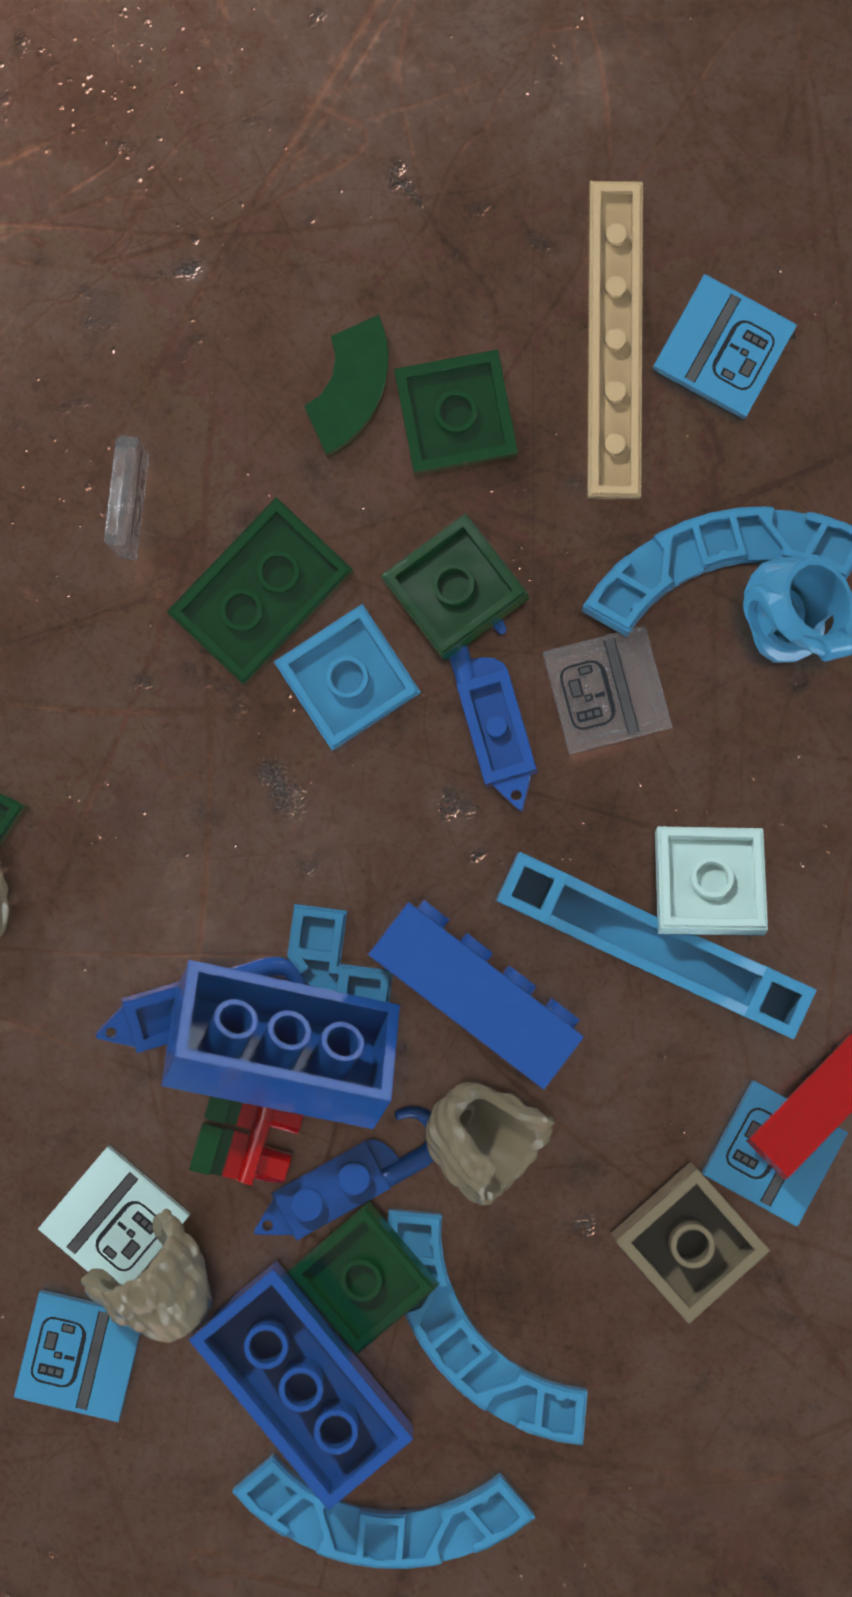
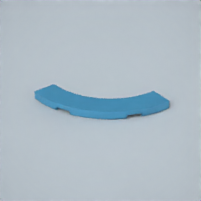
M767 506L734 508L688 519L653 536V539L620 560L598 583L582 606L581 611L628 637L644 614L668 592L690 579L722 567L748 563H764L780 557H806L821 559L833 565L847 580L852 571V525L818 513L807 511L804 514L795 511L774 510V507Z
M389 1208V1225L440 1283L435 1290L405 1314L419 1344L436 1368L458 1391L475 1405L514 1425L516 1428L549 1440L583 1446L587 1388L565 1385L538 1376L512 1362L494 1348L476 1329L455 1295L443 1256L441 1238L442 1213Z
M273 1453L233 1487L232 1493L251 1513L280 1535L287 1536L297 1543L315 1550L321 1556L352 1565L381 1569H411L442 1564L443 1561L459 1558L473 1552L478 1553L513 1535L535 1518L534 1512L500 1472L482 1486L461 1497L426 1508L382 1510L362 1507L340 1500L328 1510L306 1482L290 1470Z

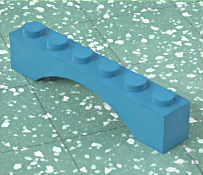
M522 852L516 854L495 900L791 1039H795L817 991L810 986L695 934H658L656 916Z

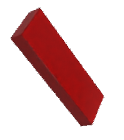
M852 1032L746 1140L784 1180L789 1178L852 1113Z

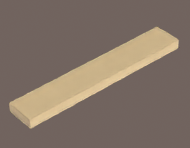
M590 181L587 499L640 500L643 182Z

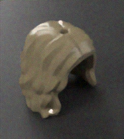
M465 1082L451 1089L444 1098L435 1103L426 1125V1143L432 1159L441 1168L444 1177L450 1183L458 1187L471 1202L483 1206L491 1205L497 1197L501 1196L504 1191L513 1185L515 1180L523 1176L528 1166L536 1160L538 1150L550 1142L551 1126L554 1124L553 1117L541 1114L536 1107L525 1106L513 1093H500L479 1083Z
M164 1209L153 1218V1232L163 1247L152 1260L149 1268L143 1271L137 1279L127 1281L122 1285L104 1269L95 1268L90 1269L88 1274L82 1277L81 1284L85 1286V1293L88 1297L106 1309L112 1322L121 1326H128L130 1329L141 1332L147 1338L154 1341L174 1342L186 1337L206 1320L212 1308L213 1299L207 1279L205 1260L199 1252L200 1248L191 1235L185 1232L181 1221L172 1215L171 1210Z

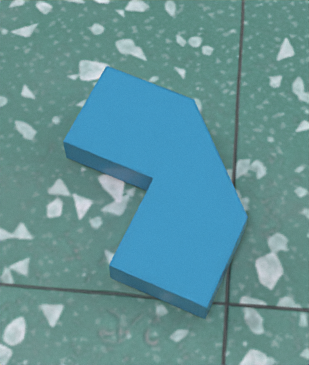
M294 904L287 957L300 974L303 973L307 983L318 988L389 1003L393 976L389 970L341 964L348 911Z

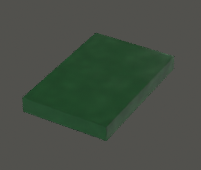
M275 497L167 610V613L245 686L354 571L286 505Z

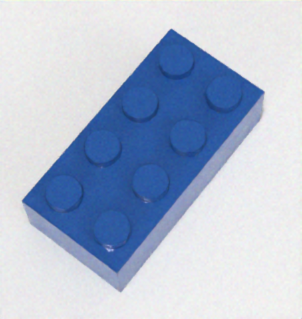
M423 900L418 908L408 902L368 955L534 1083L545 1089L584 1038L582 1034L574 1029L580 1019L552 998L544 1006L532 997L531 994L537 986L511 966H508L501 973L487 961L493 953L468 933L460 941L444 929L449 919L425 900Z
M189 960L175 991L161 1086L374 1129L391 1102L400 1005Z
M277 1260L211 1314L192 1332L189 1338L195 1349L328 1510L413 1440V1425Z

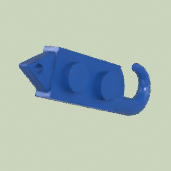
M503 619L493 625L498 634L506 633L507 628ZM466 645L449 659L484 783L487 788L493 786L519 812H522L532 774L538 773L508 669L503 662L495 658L479 657L471 659L468 645ZM515 792L521 793L522 796L519 800L512 799V795Z
M265 957L230 968L267 977L279 976L287 981L306 985L303 973L300 974L290 960L282 957ZM180 981L121 998L122 1005L96 1031V1038L135 1047L137 1053L168 1044L175 991ZM112 1027L116 1030L113 1035L106 1034L108 1028Z
M407 1106L397 1110L394 1116L397 1120L417 1119L426 1129L431 1111L420 1106ZM372 1138L361 1141L271 1192L273 1199L256 1226L254 1234L293 1235L296 1240L303 1238L428 1167L434 1160L428 1151L426 1140L423 1145L400 1158L389 1145L381 1140ZM267 1220L271 1221L273 1227L271 1229H265L263 1226V1222Z

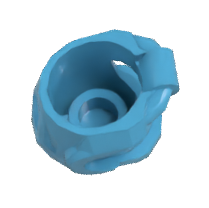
M780 557L761 563L750 576L744 591L743 601L745 617L749 623L759 653L774 663H793L812 653L817 654L822 661L851 656L852 592L844 576L833 565L815 558ZM833 615V625L829 632L824 635L825 621Z

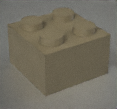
M691 1162L611 1232L616 1243L688 1324L770 1252L768 1247Z

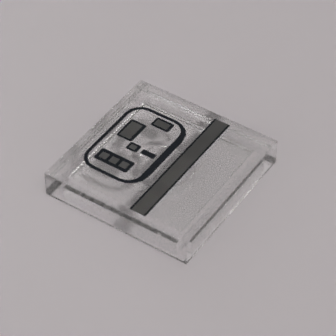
M119 435V438H116L104 542L118 558L137 560L150 456L138 437Z
M646 625L633 628L628 637L617 632L542 652L568 755L673 728Z

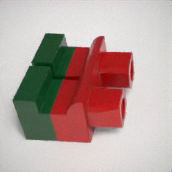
M210 1096L204 1115L206 1120L201 1125L189 1171L227 1177L251 1186L255 1179L264 1182L284 1183L293 1154L265 1146L270 1127L298 1135L304 1115ZM225 1123H229V1124H233V1125L240 1126V1127H243V1128H247V1129H250L251 1131H248V1130H245V1129H242V1128H238V1127H235V1126H231V1125H228V1124H225Z

